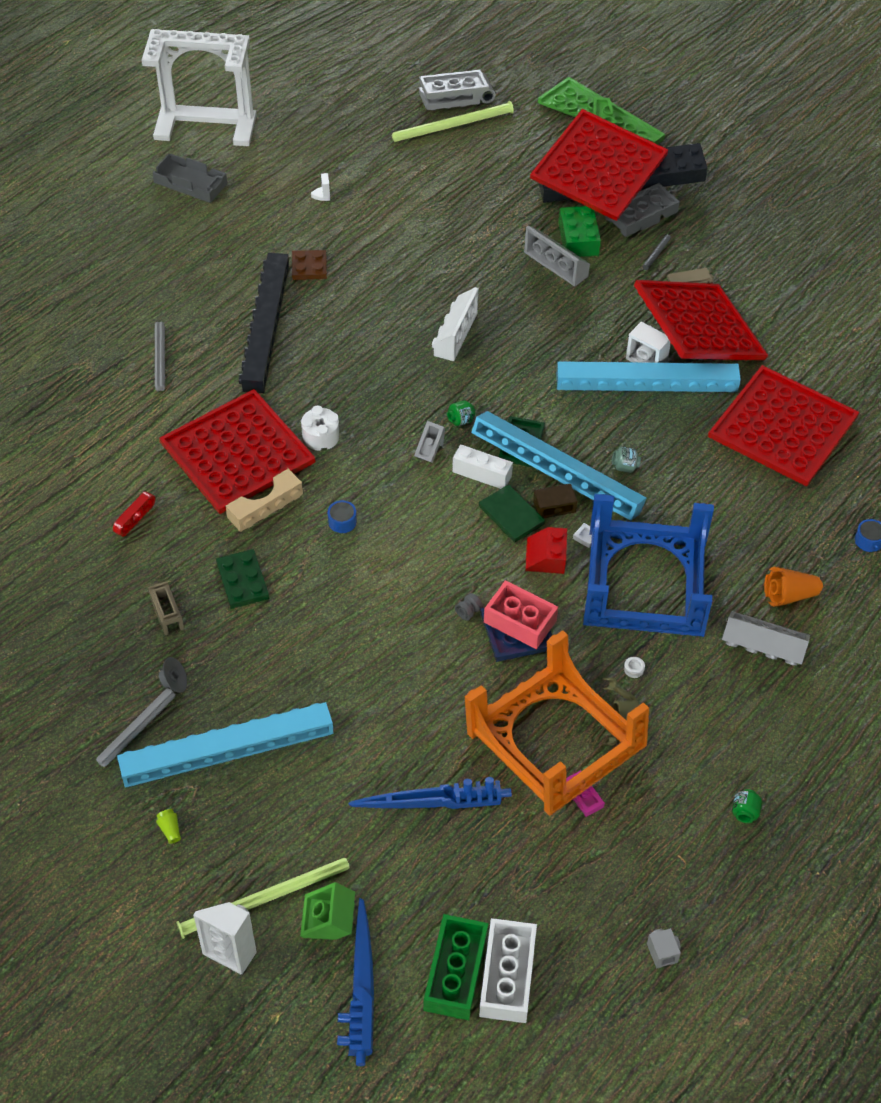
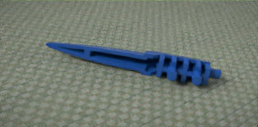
M487 777L485 779V786H480V781H477L476 787H472V780L465 779L463 781V788H459L458 783H454V787L445 784L436 788L400 791L351 801L348 804L351 807L365 808L447 807L458 809L500 805L501 798L512 797L511 788L501 789L499 780L495 781L494 785V779Z
M359 898L355 937L353 1001L350 1002V1013H338V1022L350 1024L349 1036H337V1045L349 1046L348 1056H356L357 1066H365L366 1056L373 1053L374 1014L371 940L365 903L361 898Z

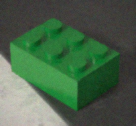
M587 206L560 208L558 223L563 246L579 257L599 256L601 239L594 210Z

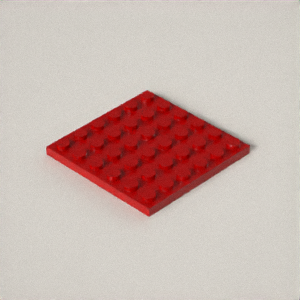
M582 109L531 172L530 179L617 221L667 156L668 149Z
M636 280L634 283L638 294L644 300L681 359L766 360L768 357L760 342L719 284Z
M762 365L712 427L708 437L807 487L858 418L859 412Z
M255 389L159 438L162 446L219 514L226 511V505L241 496L249 499L273 486V477L289 469L295 474L316 462L314 455Z

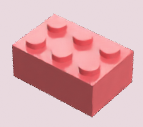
M505 580L484 608V623L537 649L557 621L558 606Z

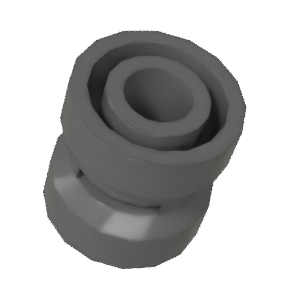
M469 593L464 597V601H460L455 605L456 613L465 621L472 618L474 612H478L480 608H483L481 600L473 593Z

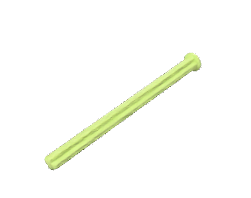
M508 101L506 104L393 132L392 138L394 142L506 113L513 114V105L511 101Z
M346 858L339 859L232 902V904L235 906L237 904L242 905L249 910L348 870L350 868L348 860ZM194 918L182 923L176 922L182 939L185 938L184 935L197 931Z

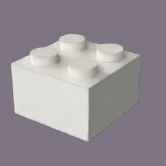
M640 322L629 334L626 359L638 363H667L671 344L666 334Z

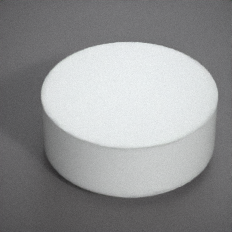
M630 657L625 661L624 672L626 675L632 678H638L643 675L645 663L642 659Z

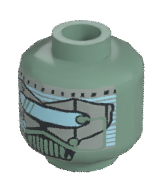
M619 447L618 450L613 452L612 465H614L617 471L631 473L636 467L639 468L641 457L638 456L636 449Z

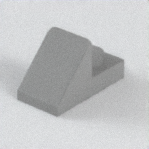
M427 421L414 456L433 463L439 446L443 447L445 427Z

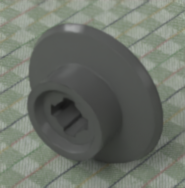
M168 657L159 672L160 682L165 688H170L178 693L184 692L187 687L185 669L177 659Z

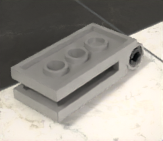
M481 70L419 76L421 85L419 87V94L426 110L480 104V99L483 103H490L496 96L486 74L482 73Z

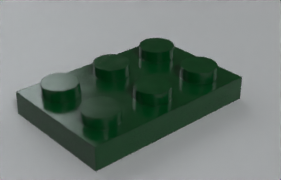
M254 549L215 558L230 609L269 599V593Z

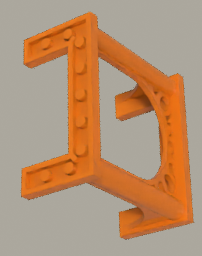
M563 630L556 635H552L547 640V667L542 671L536 672L526 682L520 683L511 692L505 693L501 699L488 705L487 690L482 685L469 691L465 696L467 734L472 739L478 737L544 802V811L549 816L647 746L649 707L645 703L640 704L627 714V720H625L581 677L568 653V634ZM556 683L559 687L558 690L554 693L549 692L547 688ZM563 687L565 688V692H568L567 694H563ZM546 699H563L583 707L621 743L566 782V766L560 761L545 773H541L516 747L512 737V728L517 716L529 705ZM500 720L508 723L505 727H497L494 724ZM507 733V736L503 737L502 734Z

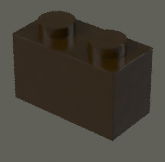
M560 484L554 487L534 490L533 503L536 512L543 519L576 513L577 498L572 484Z

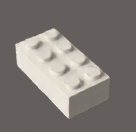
M491 918L479 1017L526 1023L537 924Z

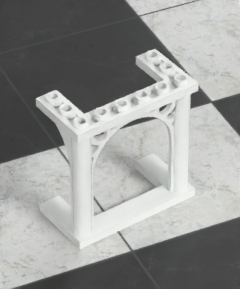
M151 29L142 57V66L156 67L161 109L153 134L154 140L170 141L175 121L179 120L237 124L233 145L250 146L257 113L256 110H253L247 51L250 42L249 35ZM169 46L177 47L179 50L174 51ZM202 50L211 52L225 60V71L234 72L238 109L176 105L171 72L175 59L185 52ZM222 50H229L228 54H223Z

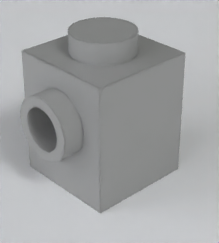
M671 928L667 930L657 929L649 934L647 946L656 969L678 963L681 946L678 937L673 935Z

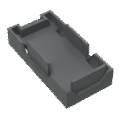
M168 153L156 166L157 172L153 171L154 183L209 203L227 185V174L213 168L208 172L207 164L190 158L185 160L171 153Z
M658 183L639 192L617 221L607 216L605 218L609 222H613L621 230L620 232L627 237L639 231V229L642 231L659 223L661 215L666 218L677 213L680 201Z

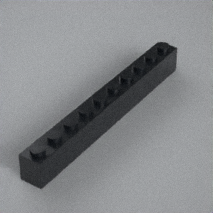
M268 253L267 259L263 260L264 272L261 271L260 275L262 283L258 284L259 296L255 298L256 309H253L252 315L254 321L250 322L251 334L247 336L248 347H245L244 351L246 359L242 360L243 373L239 374V384H242L243 392L255 389L257 393H265L289 271V256L282 253Z

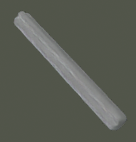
M162 321L155 323L156 391L165 390V326Z
M165 689L96 758L99 765L106 767L175 698V694L171 689Z

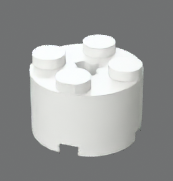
M314 406L312 410L304 414L301 420L302 437L307 447L320 451L321 448L330 449L338 443L339 420L336 413L321 406Z

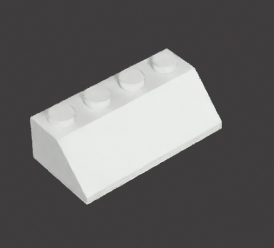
M475 287L458 295L456 301L452 302L450 313L446 314L444 325L439 328L438 337L433 339L432 348H434V356L450 361L455 360L478 313L479 288Z
M230 902L196 911L193 916L203 955L242 975L257 952L249 911L242 905L237 904L235 906Z

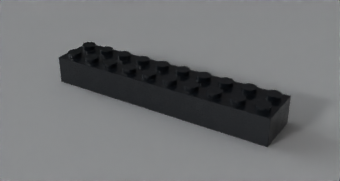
M701 143L664 147L668 149L667 156L641 190L658 183L666 187L704 182L708 168ZM539 183L543 203L571 199Z

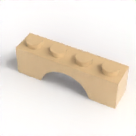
M289 469L273 477L274 488L268 496L257 500L246 499L241 496L226 505L227 518L240 532L252 527L256 522L267 518L271 513L282 509L286 504L303 495L302 482Z

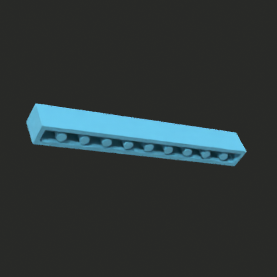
M557 362L556 372L557 390L738 392L741 381L739 364Z
M488 411L476 417L471 432L474 435L561 483L572 484L574 490L594 500V494L614 496L613 511L630 521L641 513L647 499L643 495Z
M326 702L321 704L315 703L309 707L296 708L281 714H272L262 719H252L242 724H232L226 728L213 729L199 735H189L186 738L170 740L160 745H150L144 749L126 751L123 754L117 755L126 788L333 734V723Z

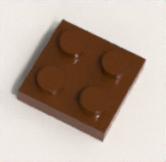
M326 250L292 251V280L327 279Z

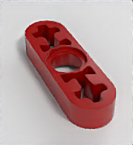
M144 491L115 521L113 532L122 537L126 536L154 506L156 497Z

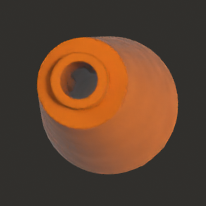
M771 567L769 569L771 570L770 574L765 576V596L770 598L771 602L768 603L773 607L818 596L823 589V583L818 576L781 567Z

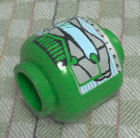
M466 400L452 403L448 408L447 418L455 426L469 424L475 417L474 406Z
M751 789L738 792L735 795L732 806L733 815L742 823H751L757 820L761 813L762 798Z

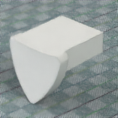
M328 173L321 174L322 187L311 192V197L320 201H330Z

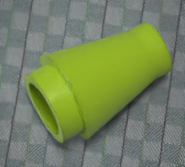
M167 809L158 813L156 823L166 836L169 844L180 841L181 836L177 813H174L173 809Z

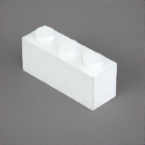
M460 444L453 457L452 472L501 489L508 485L512 477L513 462Z

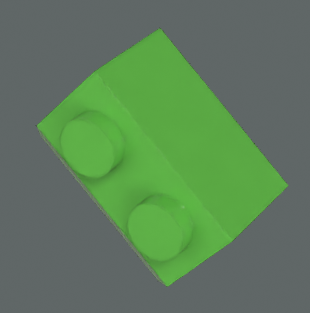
M334 882L305 894L300 937L337 940L352 934L355 891Z

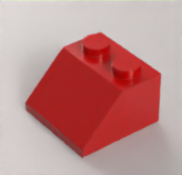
M547 527L527 537L525 571L565 573L567 528Z

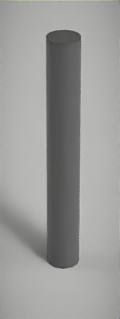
M666 234L643 264L644 270H648L670 241V235Z

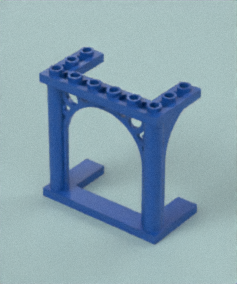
M594 494L589 535H592L589 580L583 625L704 637L712 605V595L704 594L705 547L714 505L694 503L689 527L611 520L614 496ZM611 538L621 539L622 543H614ZM634 544H653L672 552L680 560L686 573L685 617L606 609L609 585H606L607 567L611 558L619 550ZM675 544L686 545L682 549L674 547Z

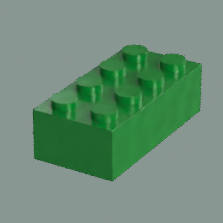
M443 914L424 996L423 1011L470 1020L488 936L489 923Z

